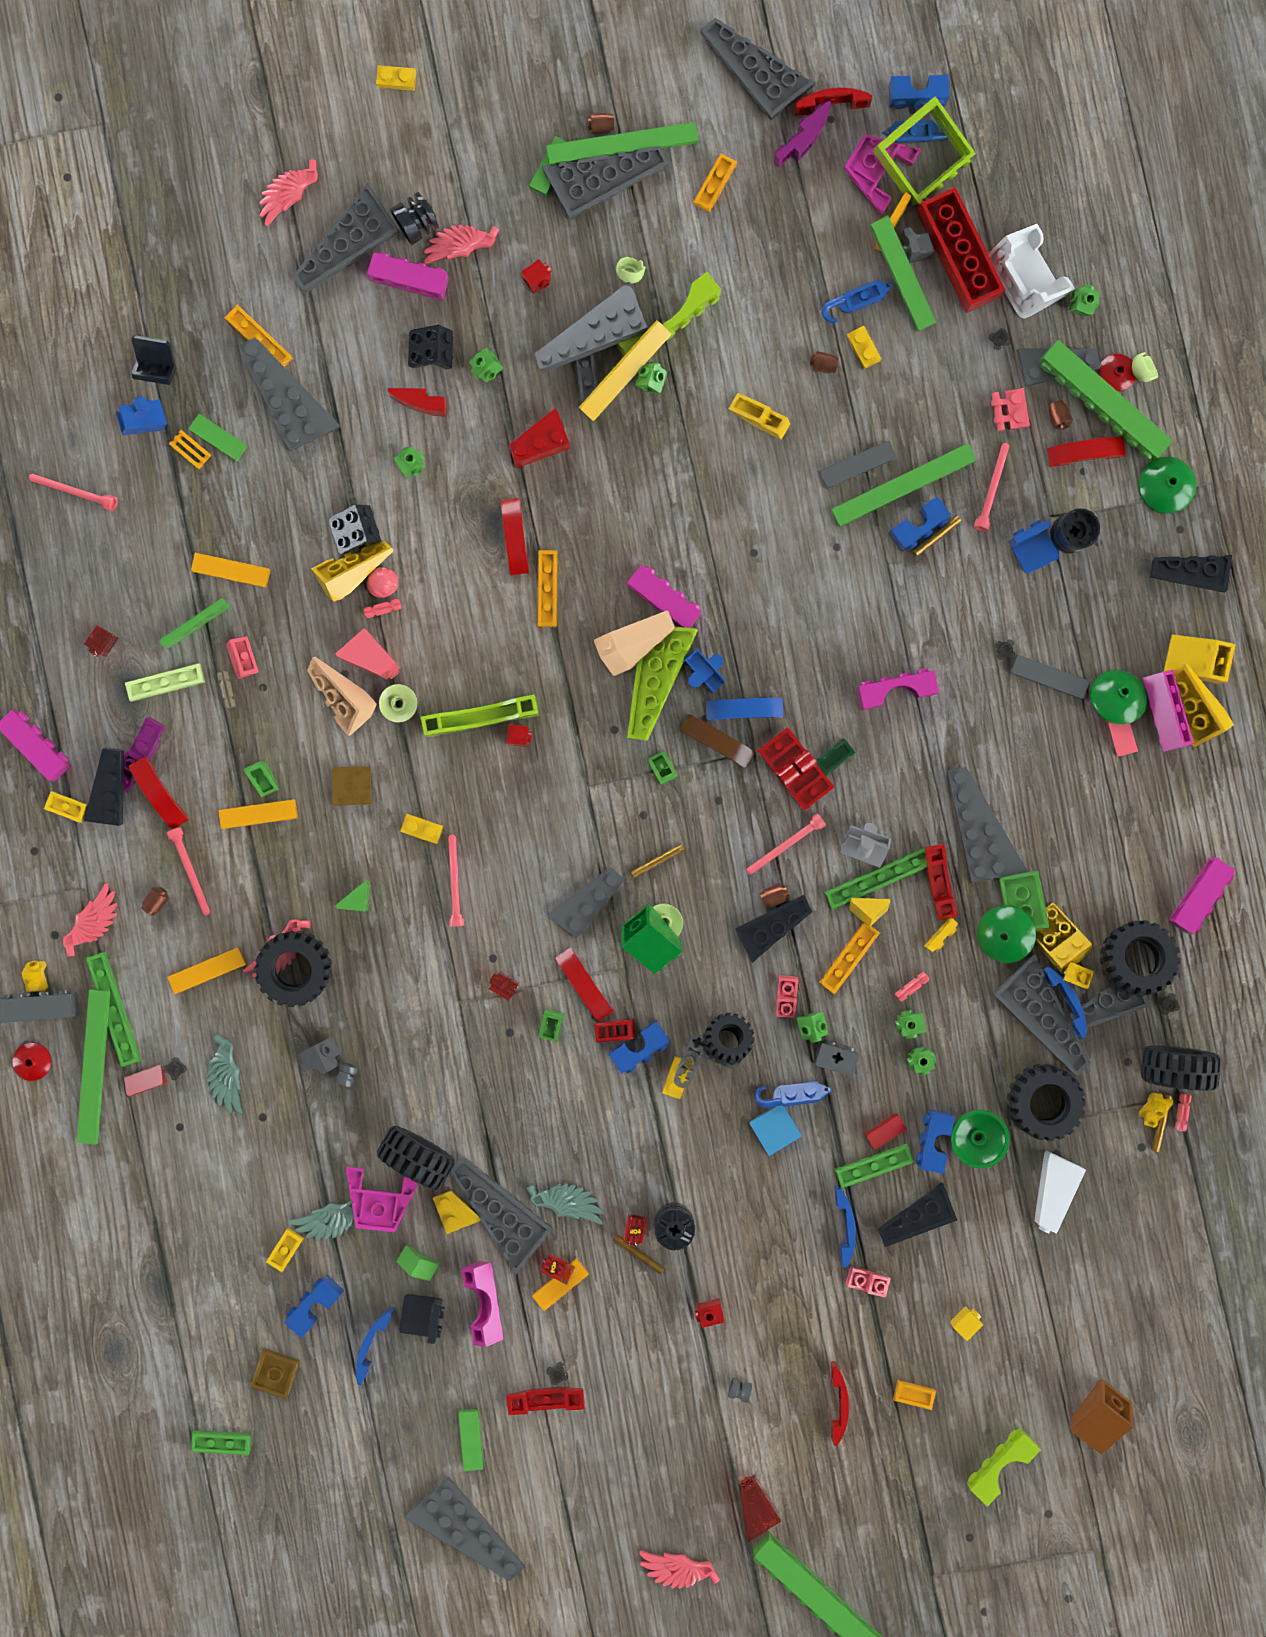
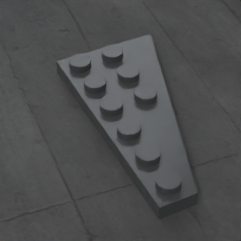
M714 18L700 30L701 35L770 120L815 86V81L812 79L808 80L798 70H793L785 65V62L762 47L755 46L751 43V40L741 37L735 33L734 29L717 18Z
M369 183L365 185L362 193L356 196L349 209L344 211L327 232L324 240L315 247L316 250L312 255L306 258L294 273L293 277L304 294L400 233Z

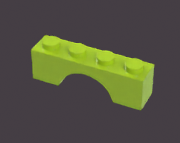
M1019 1427L1017 1430H1013L1009 1434L1008 1440L996 1448L992 1457L987 1458L982 1463V1467L970 1475L967 1482L968 1487L988 1507L1001 1493L998 1486V1475L1001 1469L1006 1464L1014 1461L1028 1464L1041 1451L1040 1447L1022 1428Z

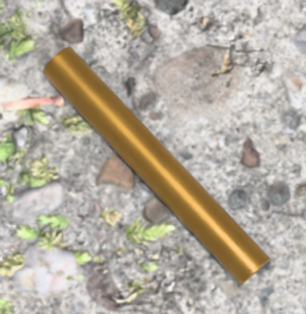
M956 515L912 551L916 557L960 523V517Z
M679 844L631 871L633 877L636 878L684 851V848Z
M1164 1094V1099H1172V1095ZM1169 1109L1167 1115L1158 1121L1151 1149L1153 1151H1160Z
M618 1234L613 1239L615 1243L659 1274L663 1272V1266L629 1242L624 1241Z

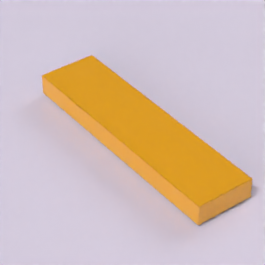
M238 304L224 317L247 341L256 337L284 367L293 359Z
M538 550V627H557V550Z
M200 553L194 554L191 572L263 588H267L271 571L269 568Z
M295 799L218 810L221 829L298 819Z
M863 922L819 983L833 994H836L880 932L872 926L868 927Z
M237 947L170 975L167 978L175 995L245 966L247 963L240 947Z

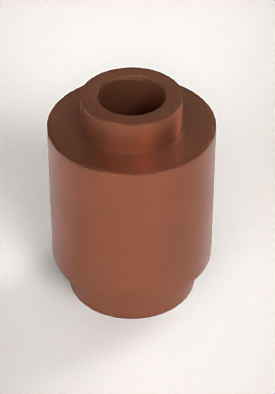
M608 112L590 114V118H587L588 130H591L592 134L610 133V131L615 130L614 115Z
M816 351L815 355H811L809 366H812V371L827 374L835 373L838 357H834L833 354Z
M1063 400L1051 403L1048 406L1050 409L1048 412L1055 429L1064 430L1070 427L1073 418L1067 403H1064Z
M781 883L763 889L764 891L760 893L764 907H773L786 902V897L789 896L786 886H781Z
M159 886L157 888L152 887L142 902L143 906L141 909L147 914L155 916L169 899L168 892Z

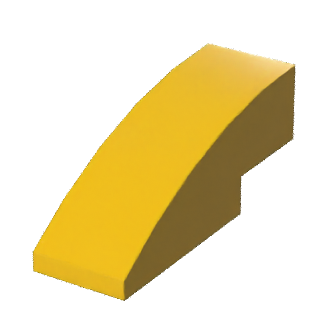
M737 393L728 408L729 411L749 424L780 440L790 426L788 417L776 413L769 406L740 393Z

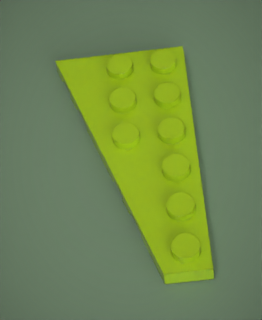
M675 627L668 636L659 644H656L645 657H642L637 662L628 739L648 741L698 629Z

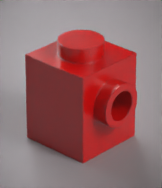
M538 259L521 272V277L534 294L539 289L543 290L549 286L551 281L550 273L552 271L546 263L543 264Z
M509 724L507 744L528 747V742L531 743L532 731H529V727Z
M719 1298L697 1304L698 1310L695 1311L697 1323L701 1322L702 1328L725 1323Z

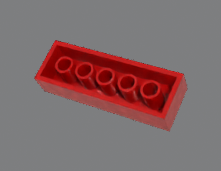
M956 187L922 202L917 213L926 232L929 233L930 240L965 312L969 313L1000 298L1005 288Z

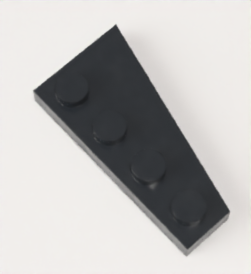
M1216 555L1208 557L1189 556L1188 558L1155 557L1152 560L1150 578L1225 593L1228 590L1232 555L1220 557Z
M106 747L101 752L84 821L121 826L123 825L124 750Z
M803 894L736 927L735 930L751 962L756 961L758 957L811 914L812 910Z
M941 1183L877 1229L884 1247L955 1222L957 1217L944 1184Z

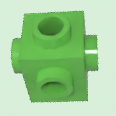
M1090 285L1075 288L1070 297L1071 304L1068 311L1085 317L1092 316L1099 305L1100 292L1095 291V287Z
M487 347L469 361L473 367L471 371L477 379L482 378L485 382L493 379L504 368L497 356Z
M657 362L645 364L639 370L635 386L647 393H661L667 371L661 368V365Z
M413 446L410 448L405 447L399 452L398 456L393 458L406 479L412 475L420 474L423 468L426 467L423 462L425 457L420 450L416 451Z
M905 1010L901 1012L902 1015H897V1021H895L896 1031L900 1032V1035L906 1036V1039L918 1037L917 1034L926 1032L923 1013Z
M823 1012L809 1013L797 1018L802 1041L810 1040L811 1043L821 1041V1037L828 1035Z
M919 1046L913 1048V1051L907 1052L909 1056L907 1058L908 1067L916 1074L919 1073L920 1076L931 1073L930 1070L935 1069L934 1063H936L934 1052H930L928 1048ZM925 1058L926 1063L920 1064V1060Z

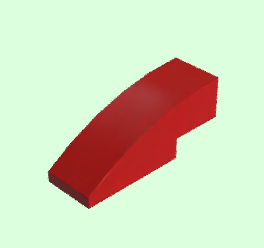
M388 388L391 398L412 410L432 416L447 417V401L443 396H428L427 390L423 388Z

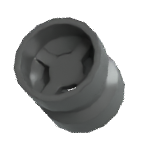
M340 1062L338 1067L340 1072L335 1076L334 1082L352 1087L354 1084L353 1075L357 1074L358 1067Z
M733 1378L729 1387L728 1397L732 1399L739 1398L742 1402L747 1403L751 1395L752 1383H742L739 1379Z

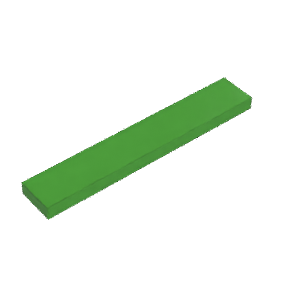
M887 215L870 224L869 226L917 331L919 332L936 323L889 216Z
M925 847L825 891L824 894L831 910L851 902V898H860L927 868Z
M102 952L87 957L86 961L95 988L110 991L108 1028L121 1068L142 1061L107 953Z

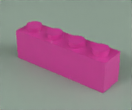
M373 252L367 273L372 282L441 301L444 299L449 281L447 272L441 268L435 267L432 269L420 262H416V264L410 263L405 258H392L383 252L379 254Z
M641 565L627 582V586L661 613L668 610L673 623L677 626L691 628L701 616L700 607L693 601L689 603L684 599L686 596L678 589L674 591L670 588L671 584L667 580L656 577L654 575L656 572L652 568Z
M1169 670L1144 677V688L1148 694L1149 706L1153 712L1154 724L1158 730L1159 742L1163 752L1194 744L1174 671Z
M11 710L0 721V731L48 781H56L72 766L68 762L69 758L63 752H58L54 748L56 745L49 738L45 739L41 735L42 730L35 724L32 725L28 721L29 717L23 711Z
M1210 857L1168 921L1187 934L1197 933L1202 927L1201 922L1212 912V906L1215 901L1222 897L1224 887L1233 880V874L1236 870L1217 857Z

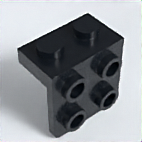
M439 324L410 330L409 367L418 368L437 365L446 370L452 369V330Z
M134 335L131 340L137 360L131 373L132 378L170 385L177 369L170 342L163 339Z
M355 504L329 519L338 552L341 554L362 544L381 542L379 529L377 528L370 505Z
M406 1294L403 1300L399 1331L404 1334L428 1337L427 1343L435 1344L436 1339L441 1337L442 1326H439L440 1318L443 1319L445 1307L442 1306L443 1299Z

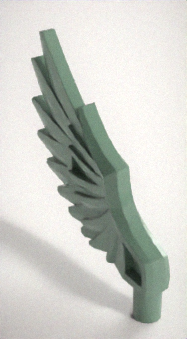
M217 1034L213 1041L218 1043L220 1047L215 1054L216 1057L208 1065L211 1069L207 1072V1075H210L207 1082L212 1081L209 1090L213 1089V1099L217 1096L218 1106H221L224 1100L229 1113L232 1112L233 1105L235 1110L242 1114L243 1111L238 1090H241L239 1081L241 1069L236 1065L233 1058L234 1044Z
M559 1183L557 1186L553 1185L549 1190L546 1189L538 1193L534 1185L526 1188L535 1207L543 1206L550 1208L558 1217L568 1216L577 1220L579 1217H583L600 1225L603 1224V1221L595 1214H602L603 1210L590 1204L596 1203L598 1200L588 1197L591 1195L590 1191L582 1192L583 1187L574 1189L576 1187L575 1184L569 1186L566 1183L561 1186Z
M349 1201L344 1204L330 1202L323 1208L312 1210V1215L290 1219L289 1223L301 1225L295 1229V1232L310 1231L305 1236L306 1239L316 1236L315 1240L318 1241L324 1236V1240H327L331 1234L332 1238H335L337 1233L342 1235L343 1230L347 1231L354 1219L352 1202Z

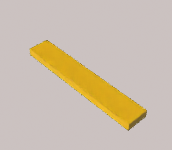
M656 320L579 408L594 421L671 336V333Z

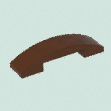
M690 714L680 729L682 733L698 740L745 769L755 751Z

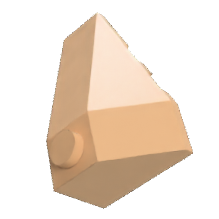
M667 610L596 638L594 643L600 658L611 674L616 676L632 669L656 644H659L675 629V626Z
M317 657L312 658L307 670L318 691H322L325 695L327 707L331 706L336 715L333 718L348 736L352 735L372 716L377 704L362 688Z

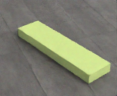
M198 663L126 682L125 686L129 701L133 702L205 683L201 664Z

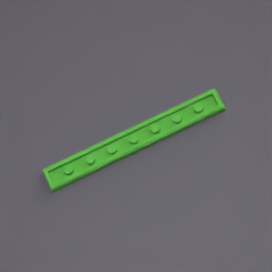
M692 122L546 145L549 166L562 162H575L579 159L603 155L611 156L621 152H634L638 149L656 146L665 149L697 144L699 139L696 123Z
M969 443L831 509V512L838 526L841 527L976 462V458Z
M89 989L77 1143L98 1144L110 991Z

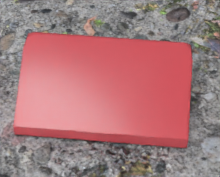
M247 636L231 639L226 643L237 679L259 672Z
M1108 722L1117 756L1138 752L1131 724L1116 725Z

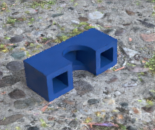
M929 75L926 89L921 91L912 87L910 76H891L888 85L889 108L903 109L905 107H914L915 109H920L935 96L942 106H946L949 99V75Z
M938 496L919 510L924 518L923 526H913L906 518L888 533L901 551L906 548L908 551L918 544L916 541L921 537L926 539L933 534L932 529L936 526L941 528L949 522L947 518L951 513Z
M657 1020L640 1031L645 1039V1045L642 1049L637 1051L631 1050L624 1042L609 1052L610 1058L621 1074L625 1071L627 1074L637 1068L636 1064L642 1061L644 1063L648 1061L654 1051L658 1050L660 1052L668 1046L667 1042L670 1040Z
M928 1109V1114L924 1115L923 1125H925L924 1133H921L919 1141L922 1146L921 1151L916 1156V1163L921 1170L944 1174L947 1154L944 1151L936 1150L934 1141L939 1135L951 1136L955 1118L952 1114Z
M328 1274L324 1279L320 1277L312 1285L315 1289L311 1293L307 1291L299 1299L301 1304L297 1308L293 1306L286 1314L288 1318L284 1323L300 1338L318 1320L311 1311V1305L320 1303L328 1310L344 1292V1289Z

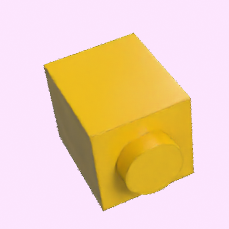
M966 1306L950 1321L952 1327L966 1341L983 1326V1323L980 1321L981 1315L974 1308L970 1311Z

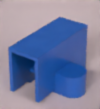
M138 397L132 401L131 405L119 406L120 412H115L122 435L162 431L167 425L160 399L147 401L146 397Z
M697 648L685 659L684 664L693 673L688 679L690 687L698 688L703 684L713 694L725 683V678L717 671L723 665L721 655L715 654L707 659Z

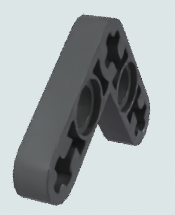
M693 1035L687 1043L674 1075V1083L679 1088H686L691 1083L701 1057L713 1062L716 1060L715 1058L710 1059L708 1057L710 1055L709 1052H703L704 1047H694L695 1044L693 1042L697 1039L700 1040V1045L705 1046L702 1043L704 1039L702 1035ZM687 1056H692L695 1059L693 1066H688L685 1063ZM736 1062L735 1065L731 1066L730 1063H728L724 1067L734 1069L738 1067L741 1062ZM685 1070H689L685 1076V1079L688 1081L681 1083V1079L678 1076H682Z

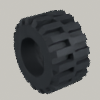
M731 1013L718 1015L717 1018L715 1017L710 1022L703 1034L704 1039L702 1043L706 1045L704 1048L705 1053L709 1052L710 1055L708 1057L710 1059L715 1058V1063L717 1064L721 1061L724 1066L730 1063V1066L735 1065L736 1062H741L753 1047L752 1044L755 1037H752L754 1031L749 1029L751 1024L749 1022L746 1024L743 1016L741 1019L738 1018L739 1014L734 1013L733 1016H731ZM719 1032H732L737 1038L738 1046L729 1048L723 1045L719 1039Z

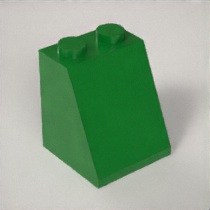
M649 903L621 925L622 948L653 974L663 970L670 961L677 959L682 953L681 940Z

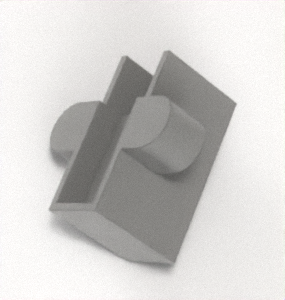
M866 823L863 829L851 825L842 842L840 853L880 868L889 851L891 838L878 834L877 827L872 823Z

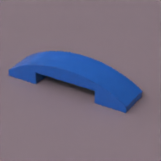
M782 698L706 701L707 721L783 717Z
M1049 967L1044 968L1043 971L1050 986H1059L1076 1017V1020L1070 1022L1078 1039L1085 1038L1087 1032L1086 1019L1077 995L1057 972Z
M837 1185L834 1186L836 1206L838 1209H844L847 1243H839L840 1260L842 1266L847 1267L855 1247L856 1228L849 1201Z
M390 1307L379 1316L361 1345L356 1364L357 1384L360 1386L372 1363L365 1359L377 1329L385 1331L395 1309L393 1307Z

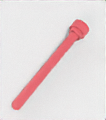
M1003 443L1001 446L982 514L975 520L974 528L976 530L989 531L991 523L988 517L1009 450L1008 443Z
M35 474L29 475V480L100 503L106 510L114 511L117 506L118 500L115 496L109 494L100 496Z
M817 813L811 817L810 824L749 866L746 870L747 873L753 874L814 829L821 830L826 824Z
M181 827L166 832L168 839L175 843L203 915L207 916L210 914V909L182 842L183 831Z
M452 834L448 837L452 915H450L449 927L465 926L464 918L460 914L456 836Z

